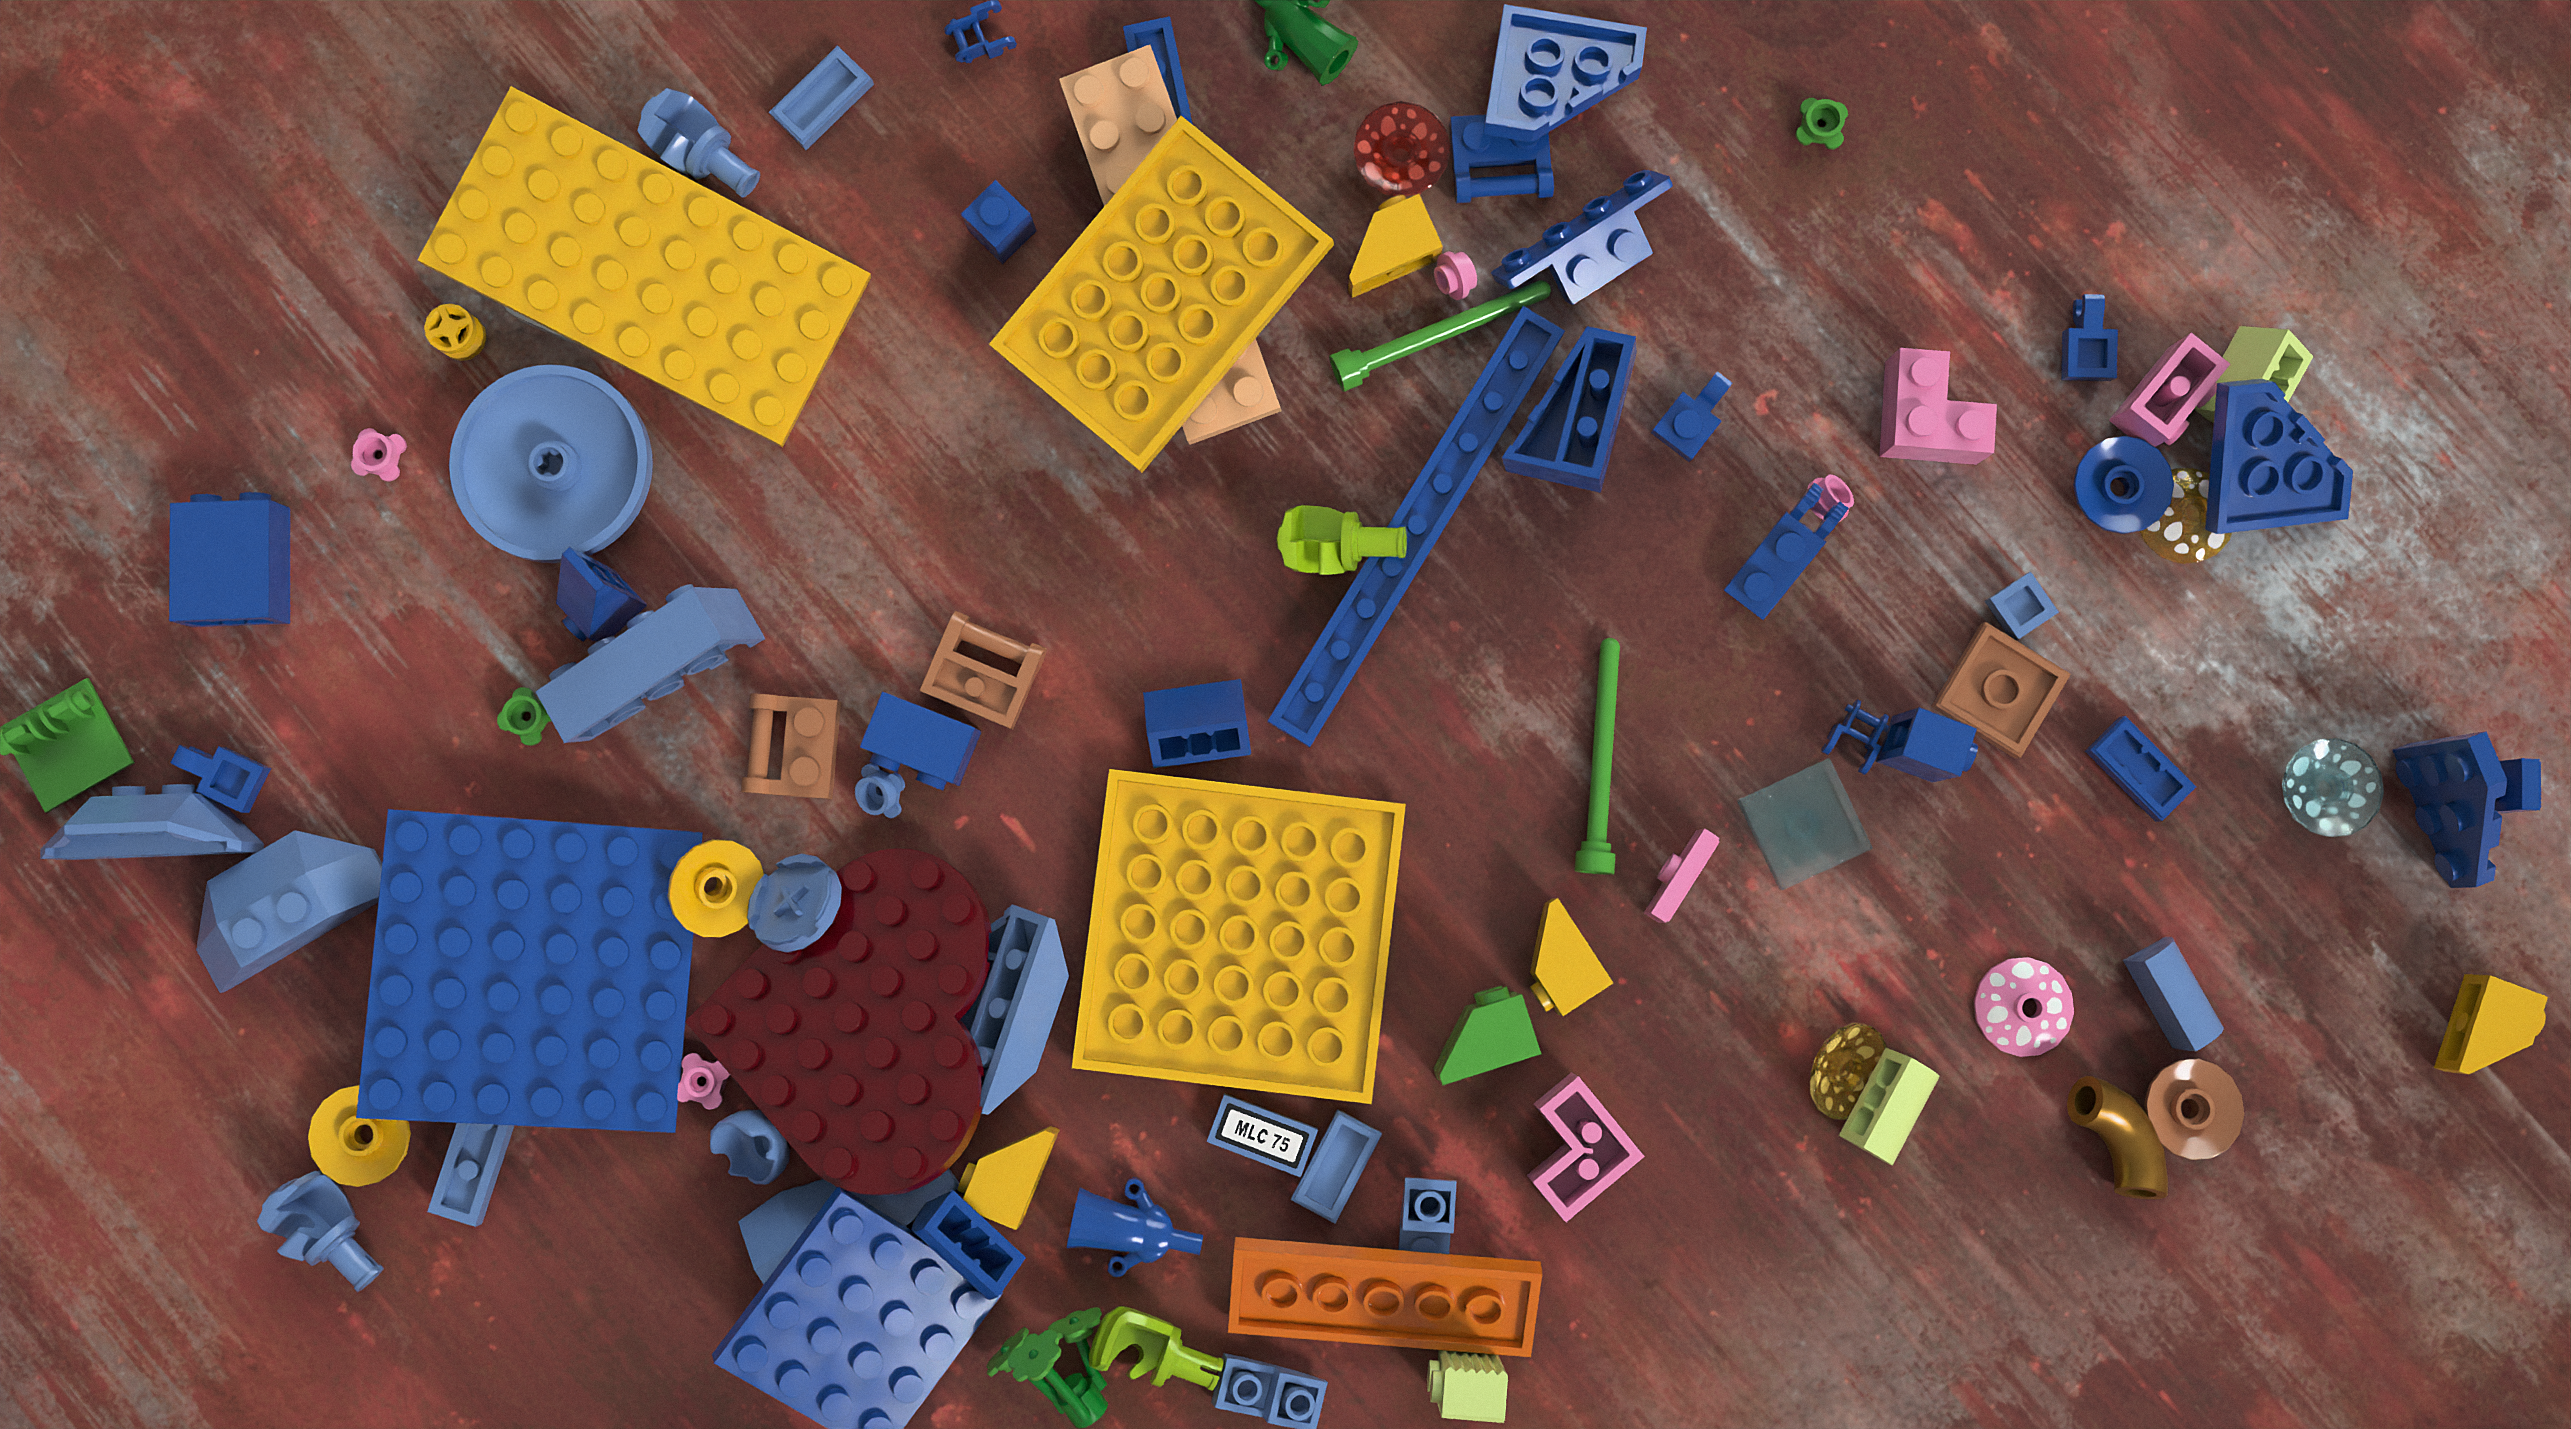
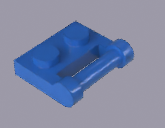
M1486 114L1450 117L1449 127L1456 204L1471 203V198L1521 194H1537V198L1553 197L1554 178L1551 168L1549 132L1533 142H1525L1483 135ZM1522 165H1534L1535 174L1470 178L1469 169Z

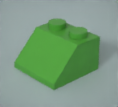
M1502 985L1474 994L1476 1003L1464 1007L1433 1068L1436 1079L1442 1085L1541 1054L1522 994L1514 991L1508 992L1507 987H1502Z

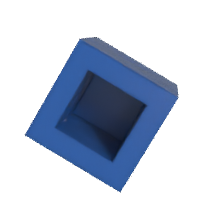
M996 180L961 213L968 231L1002 264L1037 231L1031 214Z

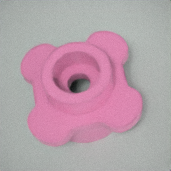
M372 428L364 429L359 433L358 439L353 446L352 470L360 476L370 473L379 475L382 480L387 482L395 480L400 474L398 467L400 454L407 448L405 439L398 434H392L388 437L377 433ZM382 451V458L376 459L375 453Z
M697 1053L688 1054L681 1062L684 1071L681 1081L678 1083L677 1100L680 1102H687L689 1100L700 1102L704 1108L709 1110L717 1108L723 1101L721 1093L726 1086V1079L729 1078L730 1074L719 1061L703 1060ZM701 1076L706 1078L704 1086L698 1084V1079Z

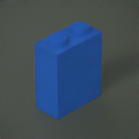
M260 492L240 493L239 500L222 501V496L194 494L190 495V502L170 503L169 621L189 627L290 624V508L272 501L270 494Z

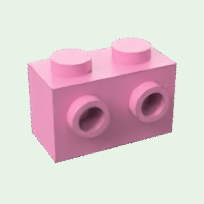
M2190 333L2168 347L2109 421L2128 437L2143 439L2154 447L2163 442L2169 446L2189 426L2190 422L2186 418L2195 407L2201 408L2214 396L2217 390L2216 381L2229 367L2230 363L2193 333Z

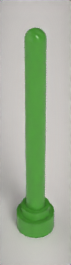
M1540 280L1363 353L1359 349L1351 352L1347 348L1329 355L1331 368L1337 383L1343 392L1360 386L1363 383L1362 379L1370 376L1369 371L1520 310L1523 306L1527 307L1549 297L1551 287L1546 281Z
M1606 638L1600 644L1587 840L1581 842V851H1576L1574 871L1580 873L1613 875L1615 872L1616 854L1611 853V844L1606 843L1620 645L1614 638Z

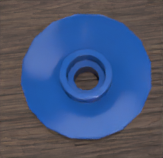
M2120 436L2105 439L2085 453L2076 467L2073 487L2077 504L2089 521L2105 531L2127 534L2145 530L2161 519L2171 504L2174 481L2171 467L2160 450L2143 439ZM2113 479L2123 483L2124 493L2122 496H2117L2111 491L2110 485Z

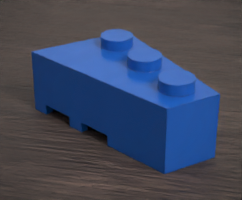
M1589 326L1586 327L1554 376L1553 383L1539 405H1536L1528 416L1526 425L1513 445H1510L1504 453L1502 460L1506 472L1601 493L1637 354L1636 336Z

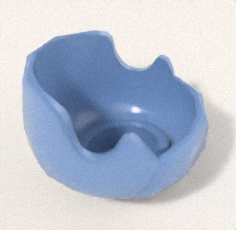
M746 1109L731 1114L719 1121L710 1132L711 1152L728 1156L730 1160L728 1173L732 1176L748 1177L754 1184L766 1185L777 1179L789 1163V1143L761 1110Z

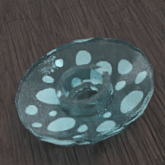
M2338 738L2315 740L2300 748L2286 765L2282 781L2284 802L2294 820L2308 831L2326 837L2352 835L2368 826L2379 812L2384 794L2382 775L2372 756L2357 744ZM2322 780L2327 781L2330 785L2331 792L2328 797H2323L2320 793L2319 784Z

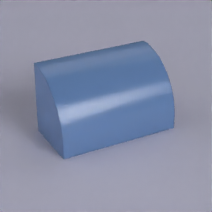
M2164 937L2123 960L2172 1048L2196 1052L2211 1043L2223 1032V1025L2172 937Z

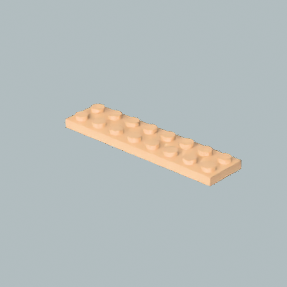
M1151 45L1059 79L1104 206L1177 121ZM1256 338L1182 425L1190 445L1282 411Z

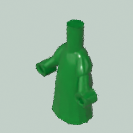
M1254 0L1265 10L1264 31L1266 37L1269 38L1268 52L1264 57V63L1270 70L1281 71L1287 65L1288 55L1282 51L1283 43H1285L1308 67L1321 86H1324L1338 77L1357 50L1359 41L1356 37L1337 28L1308 8V6L1325 8L1330 0Z

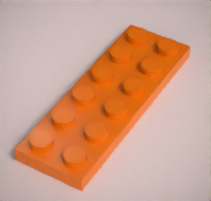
M1235 1237L1228 1333L1531 1357L1542 1280V1266L1540 1261Z

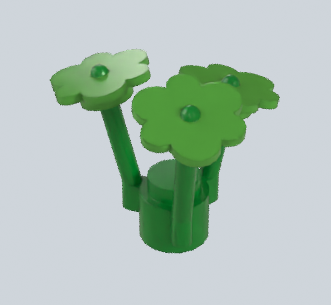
M1095 1307L1085 1311H1074L1068 1314L1066 1318L1053 1322L1049 1325L1048 1330L1042 1332L1039 1336L1035 1333L1028 1335L1029 1330L1026 1327L1021 1328L1014 1336L1009 1337L1001 1349L990 1359L986 1367L988 1369L987 1374L992 1377L998 1371L1003 1370L1008 1373L1014 1370L1013 1377L1016 1381L1022 1382L1028 1379L1053 1403L1060 1414L1065 1413L1075 1428L1081 1429L1092 1425L1105 1413L1108 1407V1402L1101 1393L1107 1382L1097 1369L1089 1366L1091 1349L1087 1341V1337L1094 1331L1093 1327L1101 1322V1309ZM1064 1337L1066 1343L1076 1342L1087 1372L1086 1377H1083L1081 1373H1074L1063 1380L1054 1370V1362L1060 1357L1062 1352L1058 1346L1059 1339Z

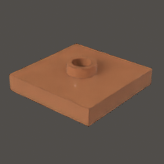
M1984 622L1978 627L1931 707L1952 720L1977 728L1975 733L1977 736L2011 757L2018 759L2022 757L2071 674L1987 622Z

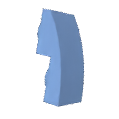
M1223 1353V1368L1218 1373L1219 1380L1211 1401L1215 1408L1263 1417L1270 1424L1295 1429H1317L1328 1384L1326 1380L1270 1363Z

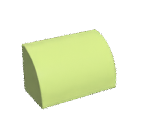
M2239 326L2223 355V358L2230 365L2216 383L2252 379L2273 381L2285 393L2284 399L2289 402L2313 355L2289 329ZM2216 393L2204 406L2194 408L2212 423H2214Z
M1885 1048L1839 1136L1883 1162L1893 1165L1940 1076L1912 1057Z

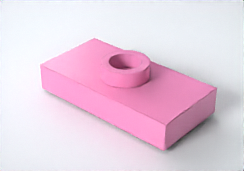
M1705 828L1696 830L1681 855L1677 856L1673 853L1667 859L1657 876L1663 883L1647 906L1644 914L1658 923H1666L1671 920L1720 842L1718 841L1719 837Z

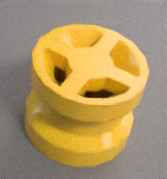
M449 303L436 307L427 316L424 325L425 336L429 343L455 360L464 361L479 355L486 343V329L482 322L459 305ZM466 328V331L463 332L461 340L459 341L458 335L460 334L461 329Z

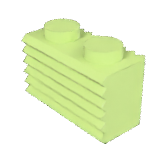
M1439 1350L1438 1361L1429 1360L1427 1391L1430 1392V1402L1438 1404L1441 1418L1504 1423L1508 1375L1498 1355Z

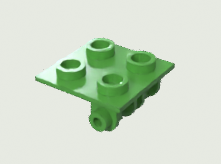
M85 678L0 727V754L3 756L9 753L14 754L45 813L52 811L135 763L89 678Z

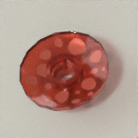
M1404 101L1381 105L1368 114L1356 131L1353 148L1357 170L1368 185L1386 195H1405V197L1421 194L1436 184L1447 168L1450 152L1447 130L1436 114L1420 104ZM1400 148L1405 149L1410 157L1403 162L1396 161L1392 156L1393 151Z

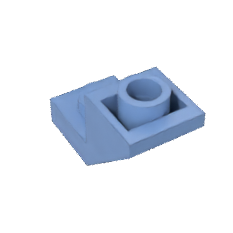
M1405 1177L1399 1223L1398 1250L1449 1254L1450 1233H1454L1456 1180Z

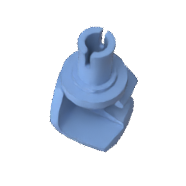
M666 88L645 104L641 111V120L637 131L643 142L661 156L660 159L680 172L689 174L694 179H702L711 173L736 191L740 197H745L753 191L759 182L760 172L751 168L728 150L731 143V135L718 124L715 117L703 105L688 94Z
M321 1170L313 1171L300 1178L286 1182L272 1191L263 1203L262 1211L257 1220L260 1228L265 1232L283 1236L287 1239L277 1250L279 1254L299 1261L306 1260L310 1266L316 1265L320 1261L325 1262L328 1260L354 1286L357 1292L369 1285L384 1270L381 1264L379 1265L353 1239L354 1231L360 1222L355 1218L356 1214L350 1200L341 1186L323 1174Z

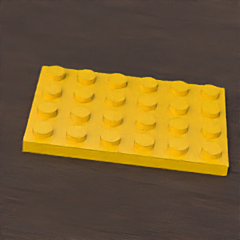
M1180 116L989 345L1137 470L1143 473L1334 246V241L1183 116Z

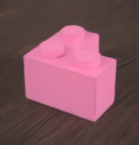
M1899 348L1885 361L1879 457L1977 465L1994 453L1997 404L1947 400L1950 351Z
M1572 1072L1533 1104L1565 1144L1532 1170L1527 1177L1565 1222L1570 1220L1645 1157L1581 1078Z

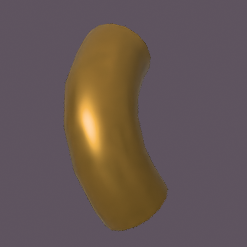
M2093 1076L2080 1078L2069 1092L2067 1100L2068 1114L2074 1123L2095 1131L2106 1143L2113 1161L2114 1192L2137 1199L2166 1198L2168 1196V1176L2165 1152L2154 1125L2145 1111L2132 1096L2107 1081Z

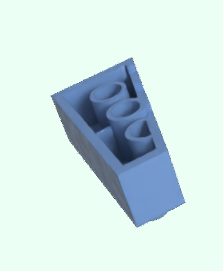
M692 584L682 586L668 594L665 598L667 604L657 611H646L629 620L626 624L628 630L618 637H607L590 646L587 650L589 656L579 663L571 662L550 673L549 678L551 681L535 692L563 742L571 743L592 740L644 710L643 698L647 697L651 701L667 694L670 695L685 686L682 678L683 675H693L707 668L713 670L727 662L729 659L725 654L726 650L737 644H747L751 648L765 640L763 633L739 591L729 588L694 587Z

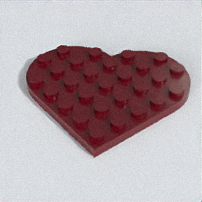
M894 848L863 855L836 871L842 887L840 907L833 923L818 940L804 949L788 953L772 950L763 943L685 1021L816 1174L836 1187L864 1195L903 1194L916 1190L938 1178L955 1163L968 1146L976 1131L983 1108L979 1106L981 1076H984L980 1052L969 1030L960 1019L977 999L990 967L987 959L989 933H992L987 909L973 884L959 870L944 860L919 850Z

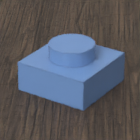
M2031 572L2024 574L1985 600V603L2007 635L2015 640L2020 639L2059 613Z

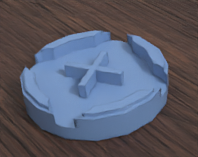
M798 854L784 858L775 864L779 868L770 876L764 874L754 888L749 899L748 923L750 928L755 931L756 937L772 950L788 953L804 949L818 940L834 921L841 903L842 887L837 873L816 856Z

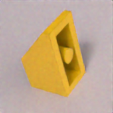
M1419 194L1406 199L1405 195L1392 197L1383 202L1378 207L1379 211L1374 213L1349 275L1348 291L1351 298L1437 262L1439 255L1442 253L1443 245Z
M1552 898L1544 903L1530 973L1536 983L1530 986V989L1545 1012L1553 1008L1558 1015L1564 1016L1612 985L1613 981L1560 900Z
M2464 974L2434 1068L2445 1072L2469 1075L2533 1045L2535 1036L2541 1032L2545 1024L2546 1014L2544 1008L2548 997L2491 975Z
M1049 1126L985 1154L978 1160L977 1165L969 1162L957 1191L965 1194L963 1200L981 1216L1017 1230L1024 1220L1060 1129Z

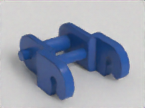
M989 0L971 7V15L958 20L952 19L944 28L946 35L954 36L960 50L955 55L957 62L971 63L973 59L988 54L989 59L1002 55L1004 47L1007 46L1009 50L1016 47L1017 43L1012 36L1003 37L989 43L985 40L980 28V21L987 19L989 16L988 11L992 10L993 13H998L1002 10L998 0ZM973 28L979 43L969 47L963 32Z
M1857 699L1852 706L1846 705L1844 710L1848 713L1842 725L1840 723L1833 725L1827 737L1829 741L1827 744H1824L1821 752L1828 755L1841 734L1847 733L1865 743V748L1868 750L1864 756V759H1866L1865 763H1862L1858 769V772L1865 775L1872 767L1882 746L1877 744V741L1882 731L1887 732L1890 728L1886 724L1889 716L1884 714L1879 719L1860 709L1861 701ZM1855 718L1874 727L1870 737L1850 727Z

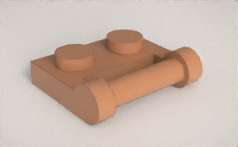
M955 611L949 620L919 691L1013 730L1034 679L1043 664L1047 648L1036 643H1032L1030 646L974 624L970 622V616ZM964 640L1022 664L1017 677L956 653L959 643Z
M750 694L749 709L753 710L748 773L747 777H742L741 792L832 800L841 702L829 699ZM773 712L787 713L781 780L767 779Z

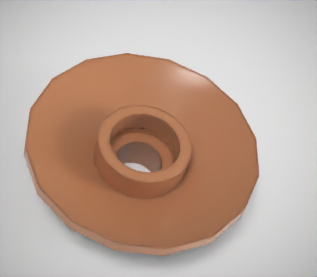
M2201 1059L2176 1060L2160 1069L2148 1086L2144 1102L2145 1113L2152 1121L2160 1143L2171 1154L2189 1160L2212 1159L2228 1150L2239 1136L2244 1119L2242 1095L2233 1078L2218 1065ZM2184 1100H2188L2191 1104V1113L2186 1118L2181 1112V1105Z

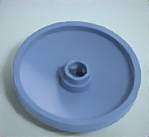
M537 365L523 368L499 378L484 389L463 414L452 440L449 459L450 480L456 502L462 514L475 531L489 543L519 558L541 563H561L562 553L569 547L590 556L618 539L629 528L641 511L650 488L653 468L652 449L646 427L628 399L600 377L588 371L564 365Z

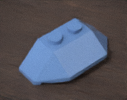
M162 785V794L145 795V787L118 786L112 787V796L90 797L40 849V859L82 860L257 853L264 849V843L224 804L202 794H196L195 785Z
M295 830L208 880L196 950L220 993L228 991L377 904L379 901L382 862L375 849Z
M1013 904L1004 911V916L991 924L992 933H989L987 959L990 963L989 971L977 999L960 1019L969 1030L980 1052L984 1076H981L979 1106L983 1107L981 1114L986 1115L991 1113L1036 1073L1069 978L1055 919Z

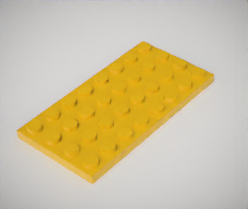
M512 86L507 92L418 258L421 264L782 448L871 279V273Z

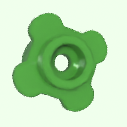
M1808 98L1804 100L1799 109L1803 115L1802 123L1795 133L1798 142L1802 145H1809L1812 142L1824 144L1827 149H1837L1844 141L1841 129L1848 116L1845 105L1829 99L1817 101L1815 98ZM1823 120L1826 126L1823 128L1819 127L1817 122Z
M521 687L513 692V698L506 702L502 712L497 717V723L500 729L519 735L523 744L533 746L541 741V732L546 724L551 722V719L541 701L534 697L533 691L530 688ZM525 712L531 713L529 721L523 719Z

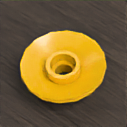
M712 839L694 846L679 859L669 879L667 897L672 914L685 929L702 937H723L739 931L748 923L749 899L757 882L764 875L760 861L750 849L732 840ZM716 877L717 885L715 889L706 893L704 891L705 883L709 878Z
M359 1085L339 1089L323 1100L312 1117L308 1134L311 1157L321 1172L338 1184L355 1187L378 1183L396 1171L407 1154L411 1136L409 1121L356 1118ZM364 1125L370 1126L373 1130V1139L369 1143L363 1141L360 1135Z

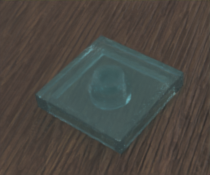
M1830 758L1737 800L1779 890L1789 888L1873 849Z

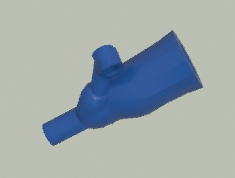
M1132 1177L1127 1180L1125 1185V1195L1129 1199L1135 1200L1139 1209L1093 1194L1081 1187L1079 1188L1067 1248L1085 1247L1129 1252L1125 1256L1121 1254L1111 1256L1108 1272L1113 1277L1123 1276L1128 1269L1140 1262L1152 1263L1163 1257L1169 1249L1200 1255L1203 1235L1174 1229L1171 1218L1161 1206L1153 1203L1140 1178ZM1136 1184L1139 1190L1131 1192L1129 1189L1130 1185ZM1120 1262L1122 1267L1115 1269L1113 1263Z

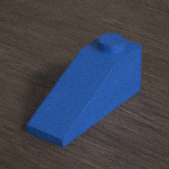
M571 547L562 553L556 604L567 615L562 620L563 624L582 642L587 638L598 642L604 638L614 636L629 620L647 606L616 570Z

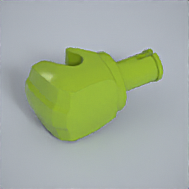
M1301 505L1290 508L1285 512L1282 524L1278 527L1276 543L1277 549L1282 554L1285 567L1296 572L1332 575L1346 571H1355L1362 556L1405 558L1407 532L1406 527L1401 526L1399 528L1363 527L1362 523L1359 522L1356 512H1346L1344 514L1328 507Z
M1118 1306L1105 1315L1097 1329L1089 1354V1366L1099 1371H1107L1119 1352L1132 1345L1137 1348L1139 1359L1126 1373V1376L1131 1380L1152 1370L1150 1377L1152 1385L1161 1387L1165 1380L1173 1375L1213 1391L1219 1376L1202 1371L1200 1367L1215 1373L1217 1371L1221 1372L1224 1359L1183 1346L1182 1339H1180L1181 1328L1173 1326L1172 1323L1129 1307Z

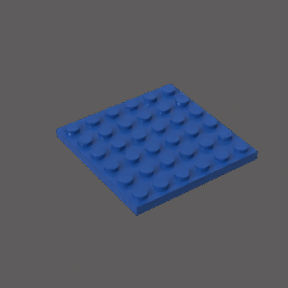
M388 809L356 1118L675 1133L678 1112L677 1093L678 1083H680L681 1062L683 1058L694 933L685 929L674 917L667 896L669 879L677 862L690 849L702 843L703 832Z

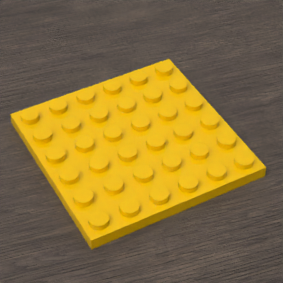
M1109 769L1072 1068L1372 1104L1406 804Z

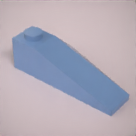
M947 1169L932 1182L907 1193L898 1195L851 1193L906 1226L916 1219L926 1202L951 1190H957L959 1182L951 1170ZM821 1179L781 1191L738 1221L754 1271L763 1284H765L836 1189L835 1185Z

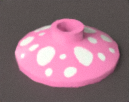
M2029 957L2007 959L1991 967L1978 983L1973 1001L1975 1021L1985 1039L2000 1051L2019 1057L2041 1055L2056 1047L2069 1032L2074 1015L2072 992L2063 976L2048 963ZM2029 998L2033 999L2037 1005V1010L2031 1017H2027L2022 1010L2024 1001Z

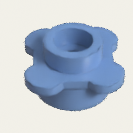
M869 763L865 765L861 770L863 778L858 781L855 787L857 803L865 812L871 815L884 813L888 818L898 816L902 810L899 798L901 791L905 788L904 779L896 772L890 774L880 770L877 764Z

